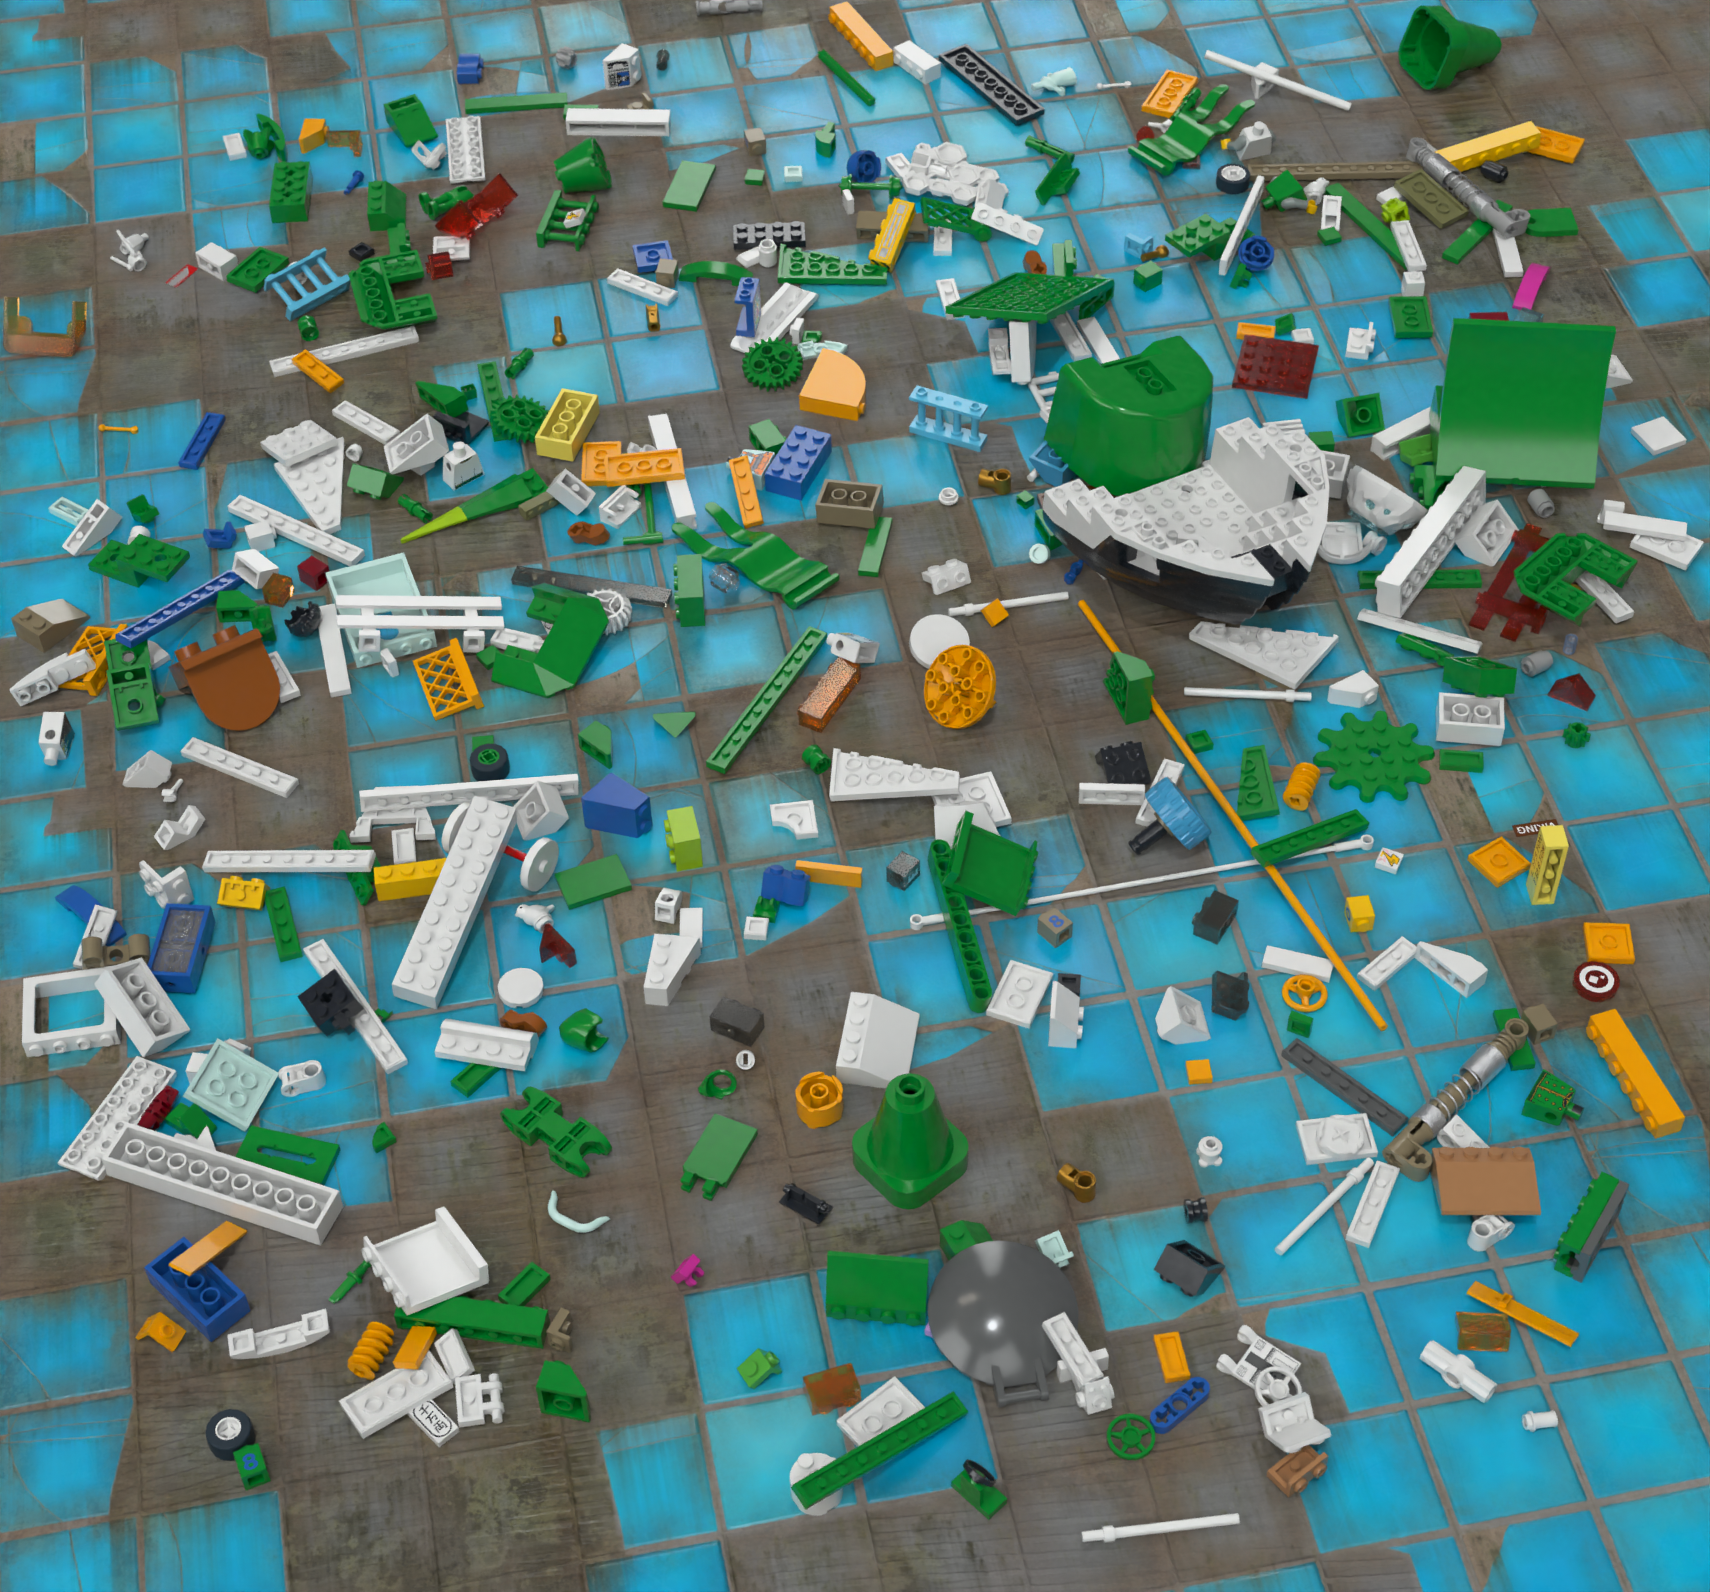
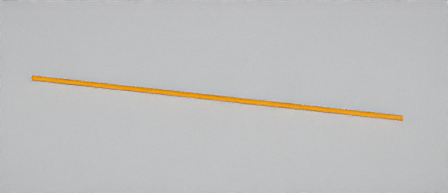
M1080 600L1078 606L1112 654L1116 651L1121 652L1085 600ZM1151 696L1153 712L1249 847L1252 849V847L1259 845L1155 698ZM1275 866L1265 867L1379 1030H1386L1388 1027L1387 1023Z

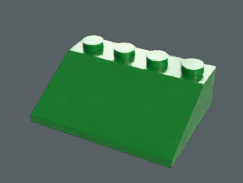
M828 1251L826 1317L838 1320L846 1318L857 1319L861 1322L880 1321L885 1324L903 1323L910 1326H926L929 1259Z

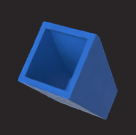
M609 773L581 797L584 824L588 829L639 838L653 826L650 797L613 773Z

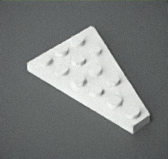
M343 437L337 439L338 445L286 467L280 462L274 464L276 472L317 529L327 534L337 532L342 527L341 510L343 504L342 489L345 442Z
M1203 621L1189 633L1190 640L1294 690L1339 640V636L1333 634V637L1318 636V633L1315 632L1306 633L1294 630H1286V633L1274 632L1272 628L1240 625V628L1225 627L1226 624L1223 623L1213 624Z

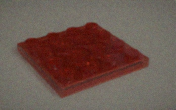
M1245 334L1232 388L1307 399L1319 345Z

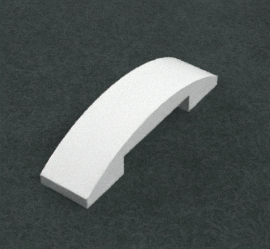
M1007 328L988 329L992 374H1011Z
M322 1309L301 1315L302 1321L254 1333L251 1328L229 1334L231 1359L262 1358L290 1352L309 1345L330 1333L327 1310Z

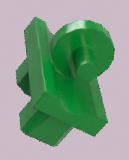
M258 605L249 609L252 627L260 631L262 642L276 641L270 606Z

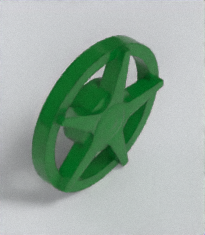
M1123 1414L1116 1417L1108 1426L1107 1443L1111 1451L1119 1458L1138 1460L1144 1458L1152 1451L1155 1444V1431L1151 1423L1144 1417L1137 1414ZM1130 1419L1143 1423L1147 1429L1139 1430L1137 1427L1132 1426ZM1126 1420V1427L1121 1432H1112L1113 1427L1117 1423ZM1150 1433L1151 1442L1148 1448L1145 1449L1140 1443L1141 1437ZM1111 1437L1121 1440L1123 1444L1121 1451L1114 1446ZM1135 1447L1141 1451L1138 1454L1125 1453L1128 1448Z

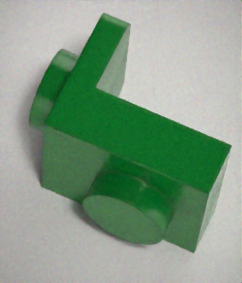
M143 494L126 503L133 519L138 522L149 523L155 519V516L159 515L157 507L149 505Z

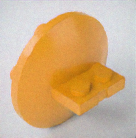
M969 645L952 646L936 657L925 674L924 699L926 708L932 718L942 726L952 729L970 727L977 723L987 713L988 709H992L996 703L994 700L996 690L995 670L988 656L978 648Z

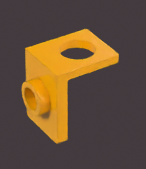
M158 1312L147 1318L135 1338L140 1340L149 1335L173 1352L185 1335L186 1330L163 1313Z

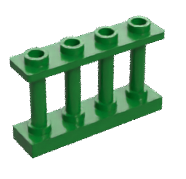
M554 190L536 232L538 248H545L547 241L557 240L575 242V250L580 251L582 245L585 244L586 235L590 232V225L594 223L595 213H598L599 202H596V195L591 196L589 203L569 201L562 198L561 190ZM564 207L585 209L586 212L582 224L566 228L563 224L564 222H556V220L566 218L568 212L561 211ZM555 229L577 231L575 235L551 233Z

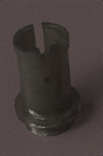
M661 49L656 55V66L658 70L663 71L667 68L670 54L667 50Z

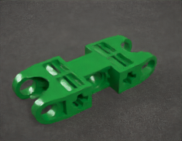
M530 1086L522 1091L524 1099L529 1103L525 1109L515 1110L512 1108L510 1110L505 1108L500 1112L502 1121L515 1136L529 1146H532L540 1139L550 1146L548 1147L550 1160L565 1171L578 1177L584 1178L590 1173L589 1166L582 1160L584 1156L591 1153L608 1155L612 1151L610 1142L598 1128L582 1117L571 1124L562 1117L561 1103L537 1088Z

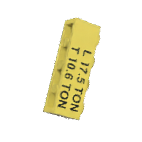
M1563 825L1540 826L1526 882L1531 905L1554 904L1569 847Z

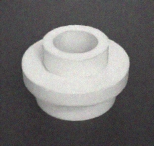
M944 488L939 494V501L944 505H953L958 501V494L953 488Z

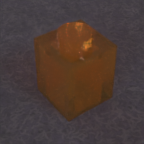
M273 573L262 588L265 603L282 608L295 592L292 578Z

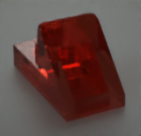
M549 923L545 924L539 949L541 963L556 956L559 962H564L569 968L576 965L575 949Z

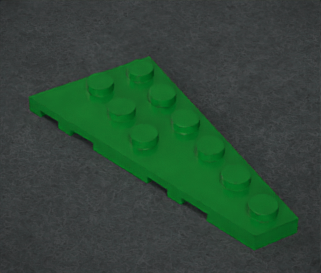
M780 244L778 283L887 285V267L870 263L861 265L855 263V260L852 259L843 261L838 256L816 251L810 253L803 252L802 248L795 247L794 250L787 248L785 244Z

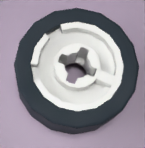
M1233 163L1223 165L1218 169L1216 186L1220 191L1233 195L1243 193L1248 189L1250 172L1245 166Z

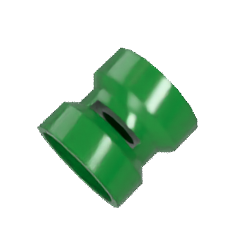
M306 315L298 320L297 324L302 339L305 341L317 339L319 330L315 318Z
M818 745L809 746L802 754V760L807 765H810L811 770L815 774H822L831 765V759L823 753Z

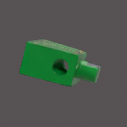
M1543 1069L1525 1100L1521 1115L1559 1126L1566 1115L1579 1121L1584 1108L1573 1103L1576 1093L1575 1088Z

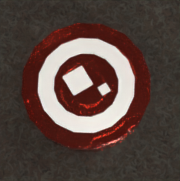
M1590 961L1577 967L1574 971L1572 984L1578 990L1577 993L1581 997L1589 1001L1604 1002L1605 999H1612L1616 995L1620 986V978L1611 966L1603 962Z

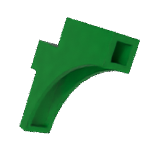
M1433 462L1432 465H1414L1413 473L1409 474V484H1412L1413 493H1418V498H1421L1419 504L1428 511L1435 504L1438 496L1442 495L1445 491L1447 484L1452 482L1435 481Z

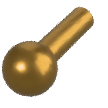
M1159 245L1155 251L1142 254L1140 258L1142 261L1157 257L1166 258L1169 255V249L1165 245Z
M555 316V335L552 338V343L555 346H563L567 343V338L562 333L561 317Z

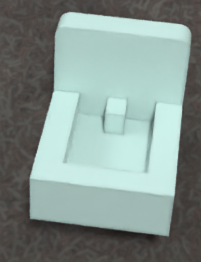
M1059 1230L1035 1240L1039 1252L1046 1255L1059 1268L1068 1265V1259L1074 1256L1072 1251L1068 1252Z

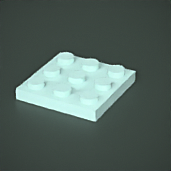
M217 1038L183 1097L239 1129L246 1131L276 1080L278 1072Z

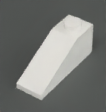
M97 499L62 547L77 557L109 535L120 522L122 516Z
M1421 941L1417 944L1415 959L1464 997L1468 998L1485 984L1488 969L1471 956Z

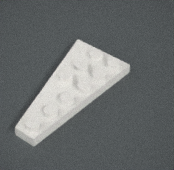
M833 749L830 801L959 794L960 775L957 771L936 767L926 769L922 768L920 764L914 763L913 766L905 765L903 761L873 755L864 757L859 756L857 752L851 751L848 754L841 752V749Z

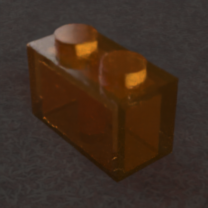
M852 1363L802 1377L803 1391L812 1416L827 1414L833 1409L843 1406L850 1407L861 1401V1388Z

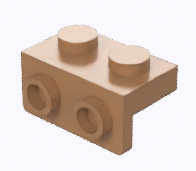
M1310 1445L1301 1447L1300 1451L1289 1453L1267 1471V1477L1289 1498L1295 1492L1301 1493L1308 1486L1311 1479L1314 1477L1319 1478L1326 1472L1328 1468V1455L1325 1452L1319 1455Z

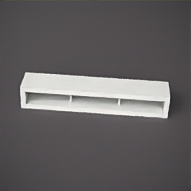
M570 108L567 110V135L670 136V110Z

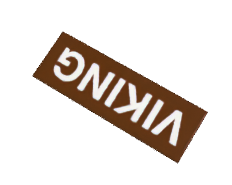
M1556 819L1512 825L1516 837L1539 834L1540 826H1557L1558 823Z

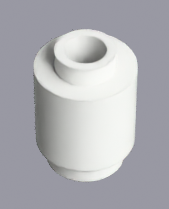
M770 239L761 241L758 247L759 263L764 267H772L777 263V246Z

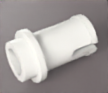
M1554 1410L1539 1413L1528 1411L1527 1414H1523L1522 1423L1525 1430L1535 1432L1536 1429L1557 1427L1558 1419Z

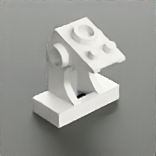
M1106 1348L1090 1352L1100 1370H1108L1109 1355ZM1063 1360L1057 1361L1056 1375L1060 1383L1069 1380L1073 1381L1077 1391L1075 1396L1079 1408L1083 1407L1088 1415L1112 1408L1111 1399H1114L1115 1396L1108 1376L1094 1382H1086L1083 1389H1080Z

